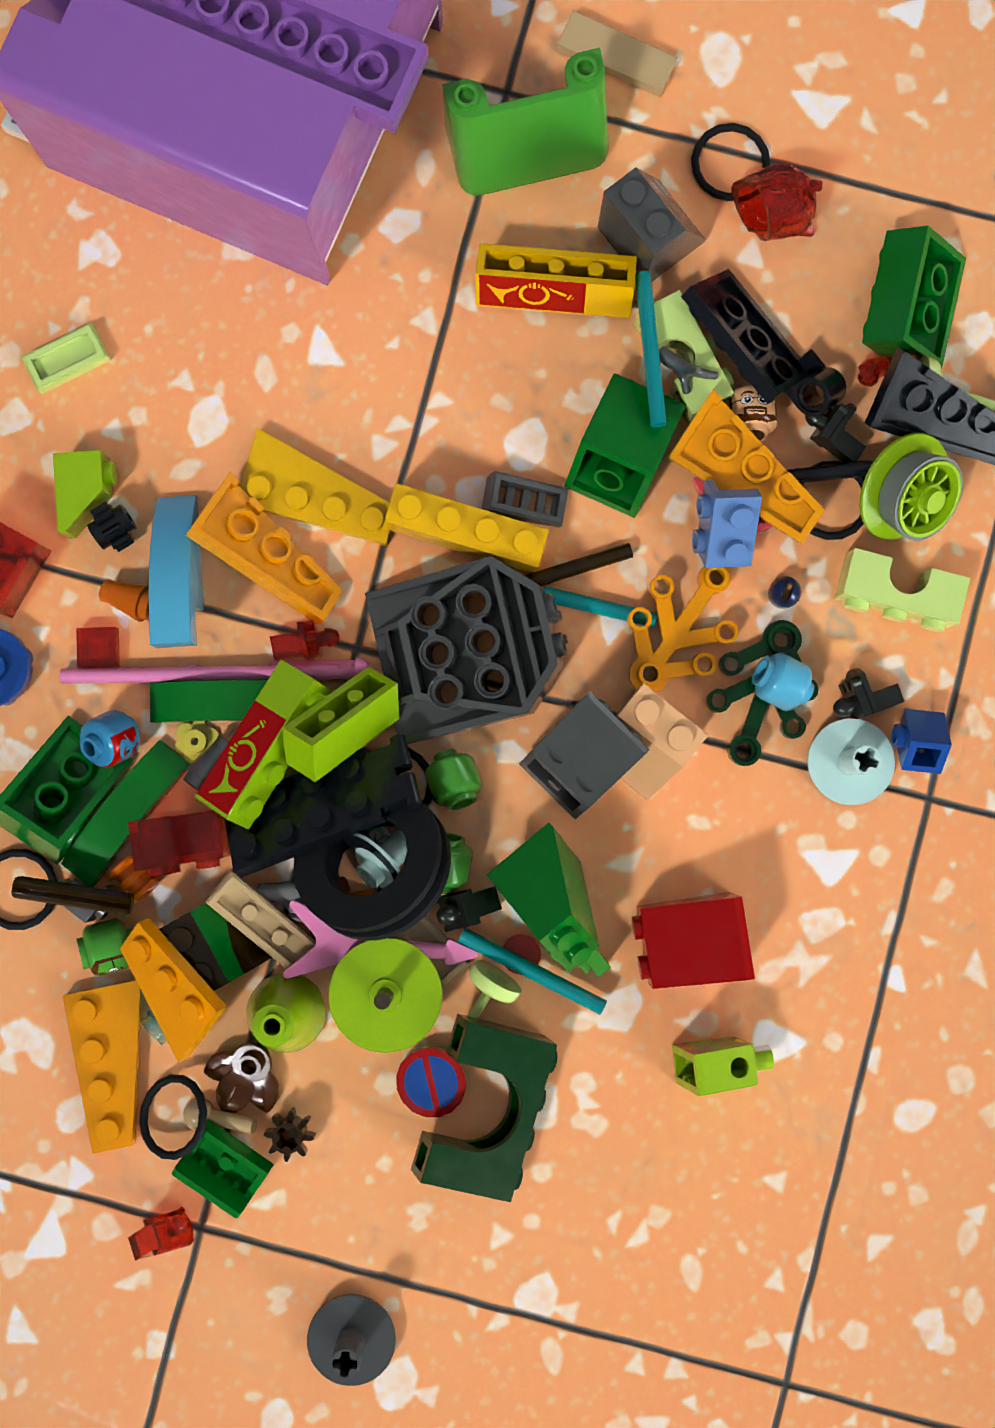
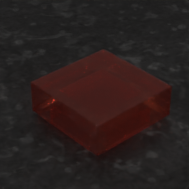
M76 628L78 668L120 667L119 628Z

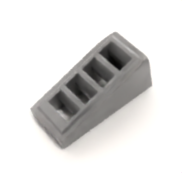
M494 471L487 477L481 509L519 521L562 527L568 488ZM500 487L505 488L503 504L497 503ZM515 490H521L518 507L513 506ZM531 492L537 493L534 511L528 510ZM546 495L553 496L550 515L543 513Z

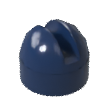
M780 577L772 582L768 589L769 600L777 608H790L799 601L801 587L792 577ZM786 583H789L792 587L787 601H783L780 598Z

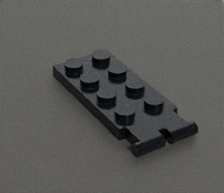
M396 734L390 738L389 745L371 752L366 747L360 748L316 782L300 772L282 779L276 785L263 806L262 813L253 822L250 829L225 819L233 872L242 878L387 822L386 814L404 807L408 811L420 809L422 801L415 774L407 772L412 769L413 765L405 735Z

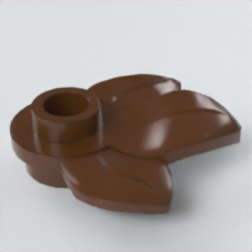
M245 1043L239 1046L236 1051H219L211 1056L207 1062L204 1074L213 1080L219 1081L216 1089V1100L222 1111L237 1112L251 1102L263 1112L268 1113L277 1101L279 1083L270 1072L272 1058L268 1049L260 1043ZM245 1060L254 1061L257 1068L248 1066Z

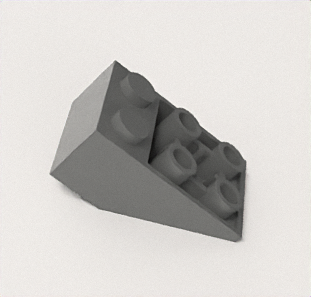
M589 691L519 765L574 819H577L629 771L649 749L642 743L635 731L627 728L612 714L610 707L603 700L597 699Z

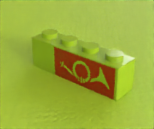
M281 659L194 797L225 819L250 829L253 822L262 813L263 806L276 785L282 781L285 771L289 766L286 764L282 727L333 691Z

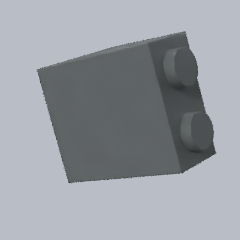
M637 167L607 188L603 193L597 228L618 255L637 256L636 273L649 271L652 281L702 245L706 240L661 181Z

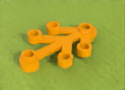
M704 566L700 569L697 575L699 588L676 621L671 600V594L674 591L673 580L667 575H658L651 580L649 592L655 599L662 641L653 653L647 629L652 622V615L649 610L637 607L628 613L627 625L633 632L637 659L631 664L629 669V680L635 689L644 683L656 693L664 688L667 680L670 678L692 674L703 677L711 675L715 671L716 659L707 652L699 653L692 660L672 663H667V661L676 649L714 642L729 644L737 639L739 634L738 627L730 620L721 621L714 627L689 631L711 597L728 588L731 582V574L727 567L705 568ZM711 571H718L721 574L722 581L719 585H715L710 581L709 575ZM658 580L667 583L668 591L666 594H659L655 590V583ZM636 612H641L646 617L645 625L642 627H638L633 623L632 618ZM722 625H727L731 628L732 635L728 640L723 639L719 634ZM701 657L709 660L710 667L706 672L700 671L697 667V661ZM646 667H651L656 672V677L652 682H648L643 678L642 673Z

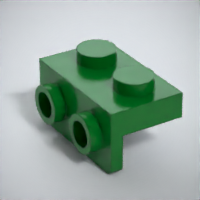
M207 1119L206 1128L199 1144L190 1154L180 1159L173 1169L172 1175L232 1217L239 1218L274 1164Z

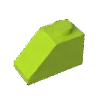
M101 450L53 453L57 529L60 534L68 539L77 538L87 527V524L93 520L94 517L90 512L92 509L105 501L108 503L113 497L112 485L117 484L116 465Z

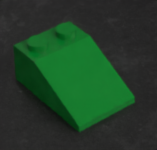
M70 716L65 718L0 794V827L56 865L62 861L86 824L115 789L133 763V759L128 758L115 766L107 768L93 764L83 755L80 748L79 735L83 725Z

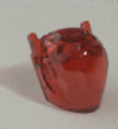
M774 164L759 169L733 183L731 190L737 212L748 232L755 233L761 241L781 240L795 236L812 237L814 235V227L810 225L816 213V192L821 191L823 187L821 180L810 179L805 172L797 167L788 164Z

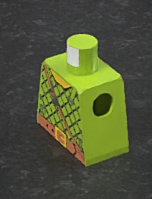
M737 1037L672 1044L676 1084L699 1097L756 1086L758 1083L757 1071L770 1070L774 1067L773 1053L769 1045L753 1047L752 1043Z

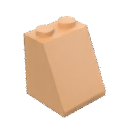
M643 683L631 694L615 714V717L627 728L635 731L649 751L620 779L646 800H649L685 766L709 735Z

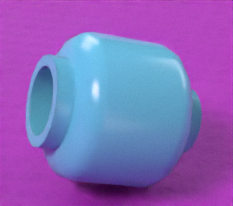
M782 652L773 654L771 657L765 656L762 658L752 675V684L755 685L756 696L783 711L793 710L800 704H806L814 692V684L811 683L812 672L810 667Z

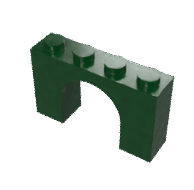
M457 1013L446 1053L458 1063L502 1074L509 1091L508 1108L499 1125L487 1135L477 1139L463 1140L422 1130L410 1169L420 1183L511 1203L514 1190H517L522 1182V1163L525 1153L531 1149L534 1142L535 1132L533 1126L537 1113L543 1109L546 1101V1082L549 1073L554 1071L557 1064L556 1043L541 1034Z

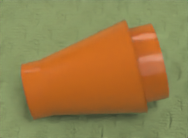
M106 579L102 583L99 590L100 601L110 604L138 622L149 621V584L119 582Z

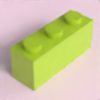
M368 666L282 727L286 764L312 781H318L399 720L398 683Z

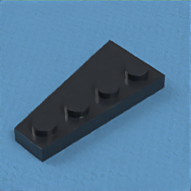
M897 347L864 423L870 428L900 437L910 433H925L936 438L946 451L995 465V412Z

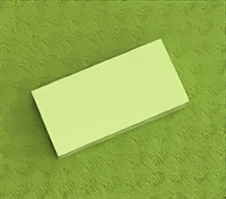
M92 323L21 356L38 392L41 394L111 361Z

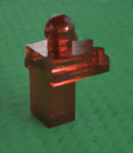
M313 620L297 622L298 631L270 636L275 661L302 656L306 660L312 661L314 658L323 656V646H335L340 640V634L336 629L324 628V631H319L318 626Z
M183 1207L176 1211L143 1220L145 1227L128 1237L135 1261L188 1247L194 1241L193 1226L189 1217L184 1213L185 1209Z

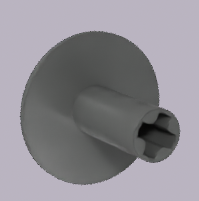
M358 1294L337 1296L323 1304L313 1316L307 1333V1349L315 1368L328 1380L345 1386L362 1385L377 1378L389 1365L396 1344L394 1324L387 1311L375 1300Z

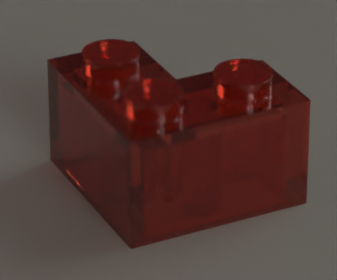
M214 810L128 822L134 871L147 869L148 877L181 872L180 864L196 862V869L221 866L220 858L231 856L225 819Z

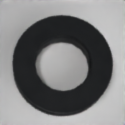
M423 801L420 809L408 811L406 807L386 814L387 822L369 828L373 829L380 826L396 827L402 831L406 838L407 854L403 868L393 882L378 893L358 897L348 895L343 891L339 883L338 869L343 853L346 850L344 838L294 857L295 884L306 907L336 932L357 940L373 941L389 938L408 930L423 919L440 898L447 883L451 865L450 843L444 826Z

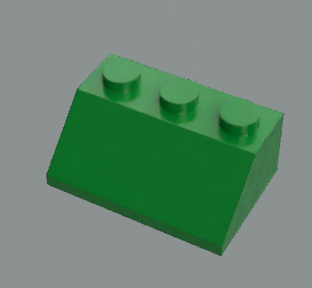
M930 226L887 230L884 245L879 254L880 263L876 281L871 290V303L867 321L863 327L862 343L884 358L892 359L897 347L918 361L925 356L932 357L940 363L942 369L966 257Z

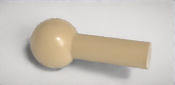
M196 1098L185 1106L183 1112L184 1122L193 1130H196L198 1126L199 1116ZM205 1099L207 1119L221 1128L254 1134L257 1128V1118L217 1110L209 1100Z

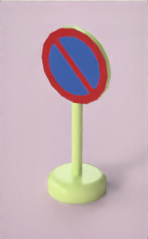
M474 961L469 970V977L482 993L467 1016L478 1018L491 997L505 1003L515 1001L522 992L521 987L512 977L494 965L485 961ZM422 1047L412 1051L401 1062L396 1075L397 1091L402 1102L412 1112L423 1117H442L453 1112L462 1102L467 1089L466 1073L462 1064L456 1062L446 1053V1050L439 1047Z

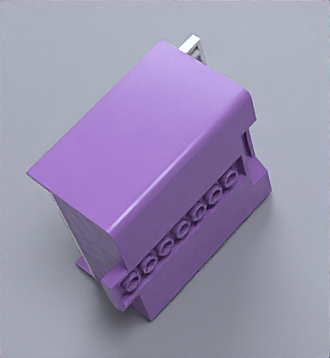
M31 0L20 7L0 50V101L7 110L1 127L6 133L29 142L49 169L328 286L331 280L326 265L328 256L384 130L394 134L397 131L429 58L428 45L423 43L429 28L440 32L443 27L441 0Z

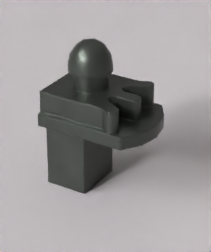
M842 403L840 405L836 404L833 409L830 408L827 411L826 415L824 413L818 416L805 415L806 422L811 427L814 426L816 428L810 436V439L820 448H825L843 463L856 462L866 446L844 430V427L857 410L853 403H848L847 405Z
M853 668L846 673L844 683L838 685L843 697L834 703L833 712L839 717L851 716V718L859 719L905 701L898 683L872 692L865 672L860 668Z
M496 886L473 893L470 888L440 896L437 901L440 908L436 913V918L439 923L446 925L444 927L445 932L480 924V917L502 909Z

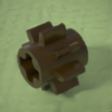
M292 1107L284 1118L276 1112L272 1116V1121L277 1127L267 1128L263 1135L267 1138H272L273 1145L269 1153L272 1154L278 1151L284 1154L285 1162H288L292 1153L296 1151L304 1157L308 1149L303 1141H312L316 1136L315 1132L307 1131V1124L311 1116H305L303 1119L296 1116L295 1107ZM294 1128L298 1133L295 1139L291 1137L285 1140L282 1136L284 1131H290Z

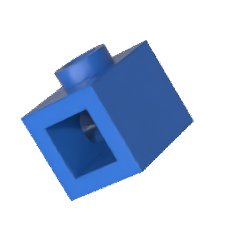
M904 710L900 724H895L893 727L891 738L892 747L898 750L901 770L942 773L952 746L944 712Z

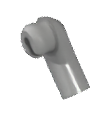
M294 882L258 884L257 890L272 903L280 902L291 913L290 918L292 920L302 922L289 906L290 902L294 899L303 903Z

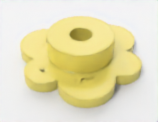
M194 721L192 725L183 723L176 729V736L179 740L175 743V750L180 754H184V759L191 764L215 742L219 733L216 729L207 727L204 721ZM195 738L198 739L197 745L193 744V740Z

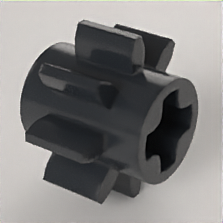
M105 501L90 511L94 521L87 524V527L103 550L112 546L114 550L116 549L120 552L134 543L130 533L138 528L122 504L113 508L111 504L109 505Z

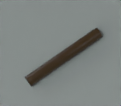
M628 542L524 576L538 585L544 586L633 558V552Z

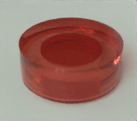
M523 933L514 934L506 939L502 946L537 965L540 962V947L537 941L530 935ZM506 967L510 972L515 973V974H519V973H517V972H515V971L509 969L508 967Z

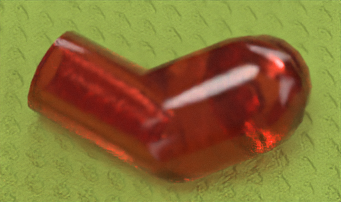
M913 353L909 354V355H911L912 357H914L915 359H917V357H916L915 354H913ZM893 356L867 358L858 367L860 372L857 378L860 384L868 387L876 385L879 378L885 376Z

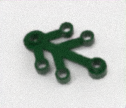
M786 620L775 621L765 628L762 641L739 652L724 654L719 660V669L726 676H734L742 671L745 664L767 655L771 657L779 652L802 662L797 653L802 643L801 633L792 622ZM781 633L787 637V645L785 647H779L775 644L774 638L776 634ZM727 657H733L737 660L738 667L735 671H729L725 667ZM752 676L726 689L711 691L706 697L708 709L715 713H721L727 710L731 703L754 693L755 685L752 684ZM813 679L811 683L814 684V692L809 701L813 700L818 694V685ZM718 693L724 696L725 705L722 708H717L712 704L714 694ZM754 693L740 736L734 737L727 748L729 759L738 766L753 765L761 756V745L756 738L768 703L757 697L756 693ZM775 707L781 719V734L788 739L802 736L805 732L806 724L796 714L795 710L783 711ZM790 719L797 721L799 724V730L796 734H791L787 731L786 724ZM740 743H744L749 747L750 752L746 758H740L736 753V748Z

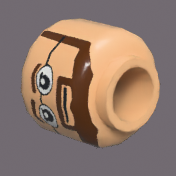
M745 382L739 388L733 390L735 394L726 401V405L735 415H738L748 426L747 428L762 442L777 427L776 400L767 404L752 384Z

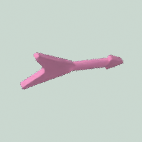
M294 899L290 902L289 906L314 934L316 944L287 967L283 972V976L291 978L338 965L340 960L351 949L368 940L352 939L336 932L317 918L304 903ZM448 938L446 943L404 940L418 947L429 958L444 959L446 965L459 963L478 956V952L451 938Z

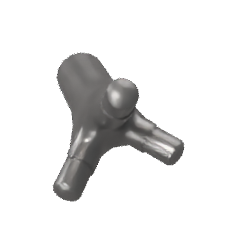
M665 346L659 350L660 363L677 375L681 382L683 394L690 393V376L714 380L718 378V372L696 366Z

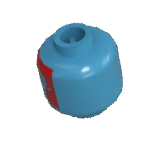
M111 710L88 720L81 727L79 735L81 751L96 766L103 768L115 766L132 757L138 751L140 745L139 726L133 718L122 711Z

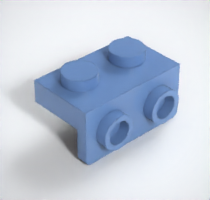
M714 480L704 481L703 494L698 495L696 502L699 526L698 529L693 531L692 547L694 553L699 554L705 568L746 567L752 565L762 495L758 489L718 490Z

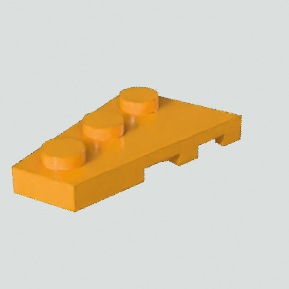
M147 918L136 924L120 950L178 1063L191 1056L227 1008V1005L173 944L168 941L166 936L150 918Z

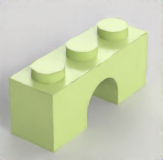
M678 290L654 303L659 350L665 346L670 350L679 351L686 356L690 363L701 366L709 371L718 372L716 380L690 376L689 394H683L679 378L674 380L670 392L674 400L686 405L682 415L688 425L692 422L713 389L726 404V401L735 394L733 391L735 383L726 367L721 369L714 356L717 354V350L711 336L708 333L703 335L696 322L698 320L692 316L689 306L682 299V293ZM638 311L634 324L641 336L640 319Z
M858 548L852 549L845 555L834 598L844 601L845 608L859 612H868V608L883 611V618L897 622H906L907 618L921 621L920 627L935 632H944L945 628H950L960 623L970 583L969 577L931 568L921 574L916 591L913 594H905L897 590L891 582L890 569L893 561L892 557Z

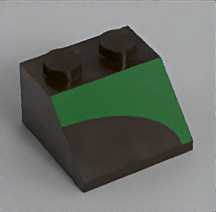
M206 903L159 929L213 991L272 958Z

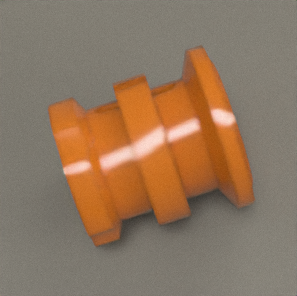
M137 851L123 859L107 876L109 881L118 880L120 883L118 888L121 891H128L134 894V905L147 897L162 882L158 876L152 877L149 874L151 869L146 863L141 865L137 861L140 856Z

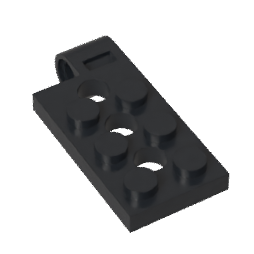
M730 269L690 286L681 296L689 306L692 316L702 322L713 336L717 347L727 353L738 367L742 378L752 384L767 404L787 394L803 414L818 416L844 398L847 386L843 375L832 367H826L813 349L800 357ZM816 385L822 389L824 398L818 394Z

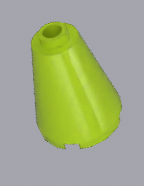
M283 973L266 978L253 990L248 1000L246 1017L252 1035L262 1046L279 1053H293L306 1048L319 1036L325 1022L326 1008L318 986L307 977L299 975L297 977L285 978Z

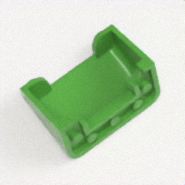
M600 47L579 52L567 61L565 66L567 88L489 106L484 88L476 81L463 79L442 84L445 128L458 181L466 193L474 196L485 195L584 172L601 166L607 157L609 146L605 66Z

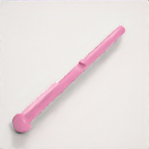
M356 657L355 660L285 661L315 680H350L368 666L371 668L370 664L361 657ZM270 661V666L199 667L198 664H188L182 667L61 668L60 682L61 684L268 680L279 661Z

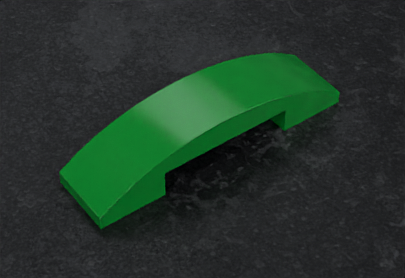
M267 680L150 683V722L242 721Z
M159 740L129 771L99 807L70 847L61 865L86 885L94 887L117 859L116 854L163 795H168L186 772L185 769L190 763L162 740Z

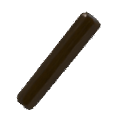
M25 876L15 877L12 884L11 894L17 899L121 915L131 914L134 906V894L129 892Z

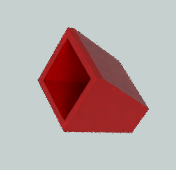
M725 892L636 906L638 915L631 916L635 940L642 939L644 955L637 956L641 980L648 979V984L652 989L755 979L742 896Z

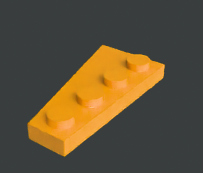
M713 389L668 459L702 481L714 480L718 490L758 489L762 495L759 518L797 543L803 544L825 510L797 479L774 457V454L747 428L748 426L737 414L733 413Z
M230 471L186 536L320 626L343 590L309 554H303L291 541L293 537L282 526L278 528L263 512L265 507L254 496L250 498L238 485L240 481Z

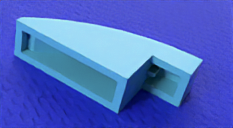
M196 495L157 498L149 558L150 645L155 648L197 646L195 612H204L201 548L199 544L186 536L199 516L198 497Z

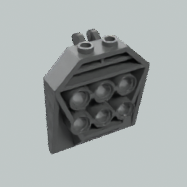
M492 556L365 593L383 675L398 683L399 720L395 722L397 734L405 735L407 744L532 715L539 707L563 667L561 657L567 655L565 644L568 643L566 634H562V632L555 633L554 624L562 620V614L560 610H557L553 594H546V590ZM482 593L486 599V605L480 613L472 614L468 603L473 595ZM436 605L440 612L439 619L435 624L428 626L424 621V612L428 607ZM485 632H491L495 638L494 647L491 651L482 653L477 646L478 638ZM444 643L448 648L449 655L444 663L437 665L432 658V652L438 644ZM499 670L504 677V684L499 691L491 692L486 685V679L492 671ZM452 681L457 687L458 694L456 699L448 704L442 699L441 690L446 683Z

